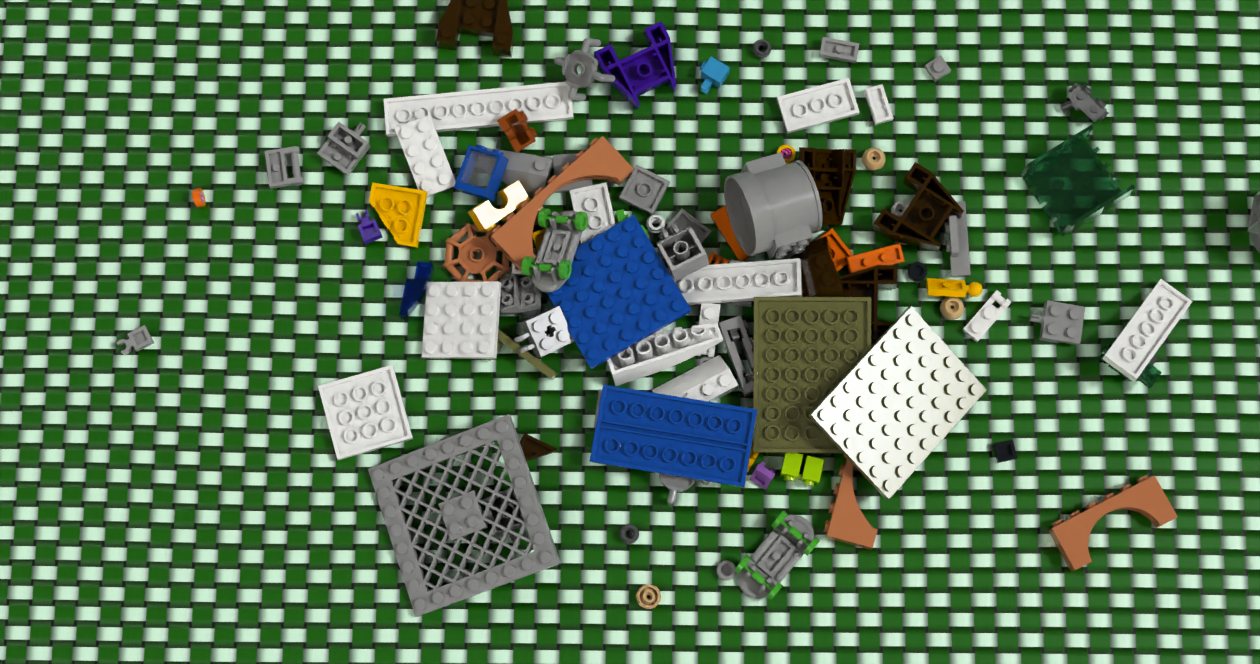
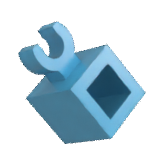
M710 57L708 61L705 60L700 67V78L705 80L700 87V91L707 95L712 85L720 89L729 75L730 67L713 57Z

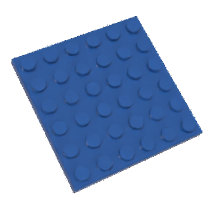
M635 215L630 216L578 246L572 262L570 278L558 290L547 293L555 307L560 306L568 324L567 329L591 369L692 312Z

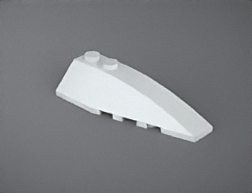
M717 323L695 325L692 328L682 329V327H676L674 330L667 331L660 329L610 358L607 362L615 386L686 361L722 342L723 337Z

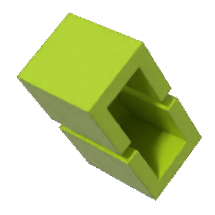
M784 454L780 476H783L784 480L795 482V479H798L807 486L818 485L824 459L807 456L801 475L799 472L803 454Z

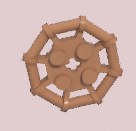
M467 222L453 236L446 239L445 263L443 267L450 272L457 282L497 281L503 275L509 273L510 260L504 254L502 255V265L496 262L497 252L501 250L497 246L495 247L489 240L491 235H493L491 233L493 229L488 231L485 236H473L472 231H487L486 229L479 231L475 224ZM469 233L470 237L467 238L464 242H462L461 244L457 242L463 236ZM456 247L459 249L458 259L452 260L453 249ZM475 251H476L477 253L482 252V253H483V254H481V257H482V258H481V259H473V257H474V254H473V253H474ZM460 264L466 271L464 276L460 274L454 265ZM493 267L499 269L488 279L486 278V273ZM470 274L482 275L483 280L468 279Z

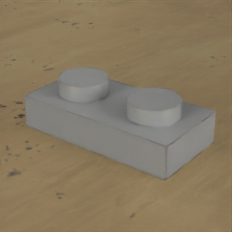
M823 37L819 57L856 63L860 43Z

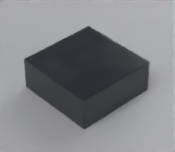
M1013 440L993 444L997 463L1017 459Z

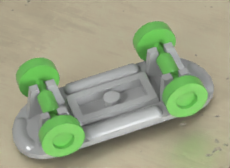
M542 208L539 211V226L546 228L536 260L531 256H525L522 260L521 270L523 275L532 277L535 287L540 291L546 293L554 292L561 288L566 280L570 278L572 262L582 232L588 224L586 212H552L553 217H551L550 209Z
M782 511L771 525L774 529L751 557L746 555L734 571L739 574L738 584L745 595L755 599L767 597L771 601L783 586L780 582L805 553L808 556L820 540L816 537L814 538V530L807 519L798 515L787 516L788 514Z

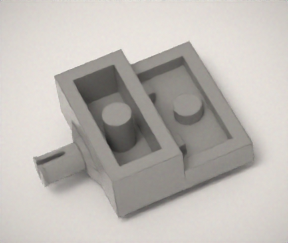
M338 122L327 136L328 140L317 152L318 156L349 176L370 149L369 142L360 137L366 126L360 122L353 131Z
M1047 300L1044 303L1043 314L1036 315L1031 313L1029 321L1041 323L1040 341L1080 345L1085 307Z

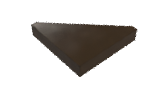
M524 433L520 441L526 462L554 453L557 450Z

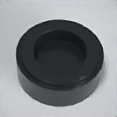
M921 262L912 263L907 271L908 277L914 282L924 280L927 275L926 266Z

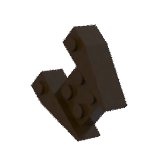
M451 0L438 25L436 38L438 48L457 50L459 33L493 37V55L512 57L514 36L507 0Z
M915 162L906 174L903 183L915 190L917 194L901 218L883 209L873 223L872 229L889 240L938 252L941 244L934 240L935 236L951 213L961 218L964 210L931 171Z
M877 265L839 277L848 297H871L872 344L894 323L878 322V289H896L897 265Z

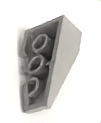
M499 150L504 153L503 156L509 159L501 180L506 185L519 180L530 198L535 197L533 194L540 187L544 189L548 185L547 181L550 178L553 167L552 159L532 154ZM479 156L476 166L492 175L496 161Z

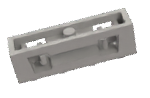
M740 315L720 322L718 327L744 397L753 395L754 376L752 372L754 371V352H752L754 341L752 337H748V324L746 320H742ZM738 331L740 332L741 344L751 372L745 375L748 381L747 384L743 376L744 368L734 341L739 340Z

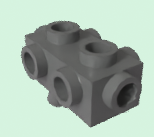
M1077 83L1068 90L1070 94L1067 97L1070 101L1060 105L1062 111L1072 107L1076 111L1082 110L1094 122L1098 119L1102 121L1109 114L1105 108L1106 104L1100 98L1095 99L1091 95L1092 91L1086 85L1081 86Z

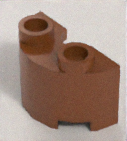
M517 109L497 120L516 153L536 141L535 138L538 136L533 127L529 128L526 123L528 118L524 111L519 112Z

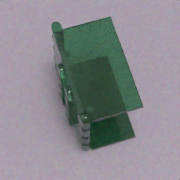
M1092 125L1028 163L1021 173L1022 179L1029 189L1036 187L1032 194L1040 205L1044 202L1047 203L1042 209L1049 219H1058L1053 225L1063 236L1073 232L1128 198L1135 188L1134 185H1131L1121 191L1117 185L1122 181L1120 177L1113 180L1106 170L1111 164L1108 162L1103 165L1095 154L1100 151L1099 147L1095 149L1090 147L1086 139L1090 137L1089 133L1094 128Z

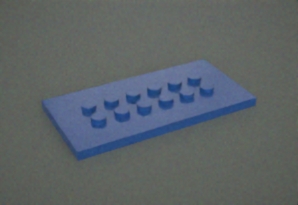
M603 385L590 462L745 488L757 409Z

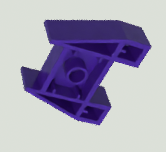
M662 21L645 28L644 36L650 47L622 60L618 59L611 44L594 52V58L598 60V68L601 74L615 76V81L610 83L636 110L640 106L637 96L668 83L672 93L676 90L670 37Z

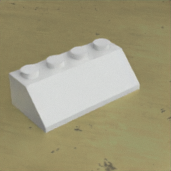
M718 355L653 389L652 393L713 402L736 390L738 383L727 364Z

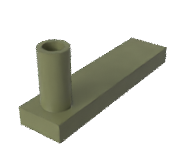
M498 328L497 351L504 343L550 379H555L558 375L557 372L529 351L520 353L519 349L522 346Z

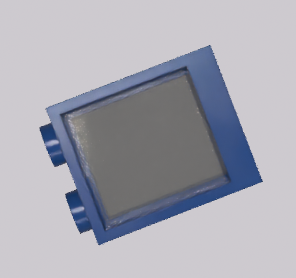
M478 144L476 147L469 145L454 188L461 193L494 202L509 159L503 156L504 153L496 149L488 151L486 147Z

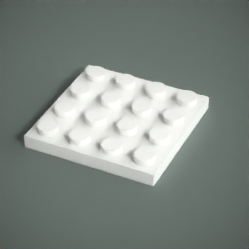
M499 281L427 282L422 358L496 359L501 283Z
M393 365L318 386L337 460L413 439Z

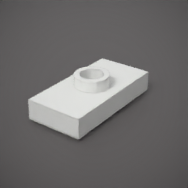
M883 84L864 89L874 124L878 125L893 121L894 118Z

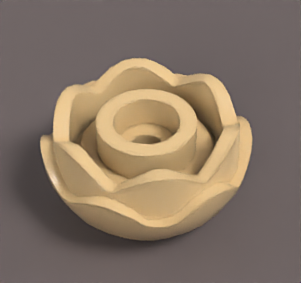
M872 147L863 153L862 163L867 169L871 171L881 169L885 164L886 157L881 149Z
M946 297L940 305V312L949 320L960 318L964 311L963 302L957 297Z
M645 584L637 591L636 598L641 607L652 609L660 603L661 594L656 586Z

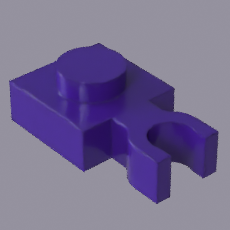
M366 209V216L364 218L359 217L358 213H356V217L359 223H361L357 226L364 243L368 244L383 237L376 220H370V215Z

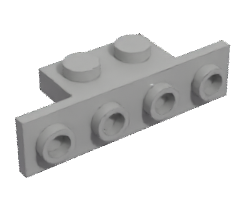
M959 201L957 203L964 210L962 217L958 218L957 215L951 213L947 218V222L944 223L945 233H948L949 240H946V252H950L951 277L971 276L965 201Z

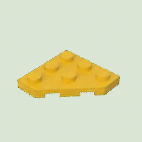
M372 182L369 202L375 208L387 229L390 230L397 244L418 248L428 192Z

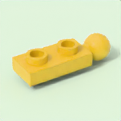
M927 278L926 280L927 295L935 297H966V293L972 297H977L981 295L983 290L982 285L978 282H971L969 285H966L965 280Z

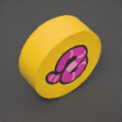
M790 145L779 147L777 153L782 152L785 163H792L796 156L794 148Z

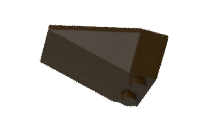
M799 147V160L809 169L819 193L823 215L822 225H842L856 171V150Z
M826 236L810 242L803 252L794 254L789 258L801 259L802 297H848L845 288L840 282L831 256L833 253Z

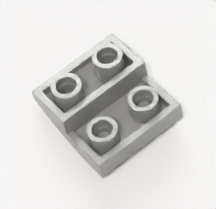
M513 275L499 280L501 283V313H520L541 308L540 290L535 287L531 276L519 278L517 275Z

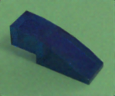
M418 261L414 279L406 278L399 313L401 319L405 320L424 297L428 282H431L434 272L432 263Z

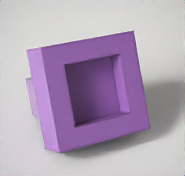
M761 462L749 480L766 490L776 470L774 468L771 470L764 467L766 463Z

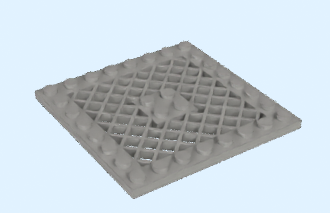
M509 414L368 469L415 617L425 615L561 564L512 417ZM497 441L499 446L493 444V442ZM485 446L482 453L475 450ZM490 446L498 449L494 459L486 456ZM467 453L464 460L457 457L459 455ZM473 453L480 456L476 466L469 463ZM501 454L505 464L499 462ZM484 459L492 462L488 472L481 469ZM449 460L447 467L442 464H439L441 462ZM455 460L462 463L459 472L451 469ZM496 465L504 468L500 477L493 474ZM432 466L429 473L422 471L423 469ZM467 466L474 469L471 478L463 475ZM437 467L445 470L441 479L434 476ZM449 472L457 476L453 485L445 482ZM478 472L486 474L483 484L475 481ZM414 473L412 480L405 477ZM507 473L509 475L511 483L504 480ZM420 474L427 476L423 486L416 483ZM491 477L498 480L494 490L487 487ZM461 478L468 481L465 491L457 488ZM432 479L439 482L435 492L428 489ZM402 481L409 483L406 493L399 490ZM503 483L510 486L506 496L499 493ZM473 484L481 487L478 494L475 490L470 491ZM443 485L451 488L447 498L440 495ZM414 486L422 489L418 498L410 495ZM485 490L493 493L489 503L481 499ZM455 491L463 494L455 498H452ZM426 492L433 495L430 504L422 501ZM513 492H515L517 501L511 499ZM398 493L404 496L402 502H400ZM497 496L505 499L501 509L493 505ZM437 498L444 500V502L438 504L440 510L434 507ZM408 499L416 502L412 511L405 508ZM509 502L517 505L513 515L505 511ZM420 504L427 507L424 517L416 514ZM481 504H484V505L487 506L486 509H485V511H484V513H483ZM491 508L499 512L495 521L487 518ZM432 510L439 513L435 523L428 520ZM520 510L524 520L517 517ZM404 512L410 514L408 520H406ZM503 514L511 518L507 527L499 524ZM414 517L422 520L418 530L411 527ZM442 519L444 520L446 528L440 526ZM515 520L523 524L519 533L511 530ZM487 522L493 525L489 534L482 531L488 528ZM426 523L434 526L430 536L422 532ZM497 527L505 530L501 540L494 537ZM526 528L530 539L523 536ZM438 529L445 532L442 541L434 538ZM410 530L416 533L414 539L412 538ZM474 533L471 541L464 538L465 536ZM509 533L517 536L513 546L506 543ZM479 534L487 537L483 547L476 544ZM420 536L428 539L424 548L416 545ZM448 538H450V541L456 540L454 547L446 544ZM521 539L529 542L525 552L518 549ZM491 540L499 543L495 553L488 550ZM432 541L440 545L436 554L428 551ZM461 541L469 544L466 553L458 550ZM503 546L511 549L508 558L500 555ZM444 547L451 550L448 560L440 557ZM473 547L481 550L478 559L470 556ZM416 549L422 551L420 557H418ZM515 552L524 555L513 559ZM456 553L463 556L460 566L452 563ZM485 553L493 556L490 565L482 562ZM426 554L434 557L430 567L423 564ZM468 559L475 562L472 572L464 569ZM497 559H500L505 562L495 566ZM438 560L446 563L442 573L434 569ZM480 565L487 568L486 570L477 573ZM450 566L457 569L454 579L446 575ZM422 567L428 570L426 576L424 575ZM462 572L469 575L459 580ZM432 573L440 576L436 585L429 582ZM444 579L452 582L444 586H441Z

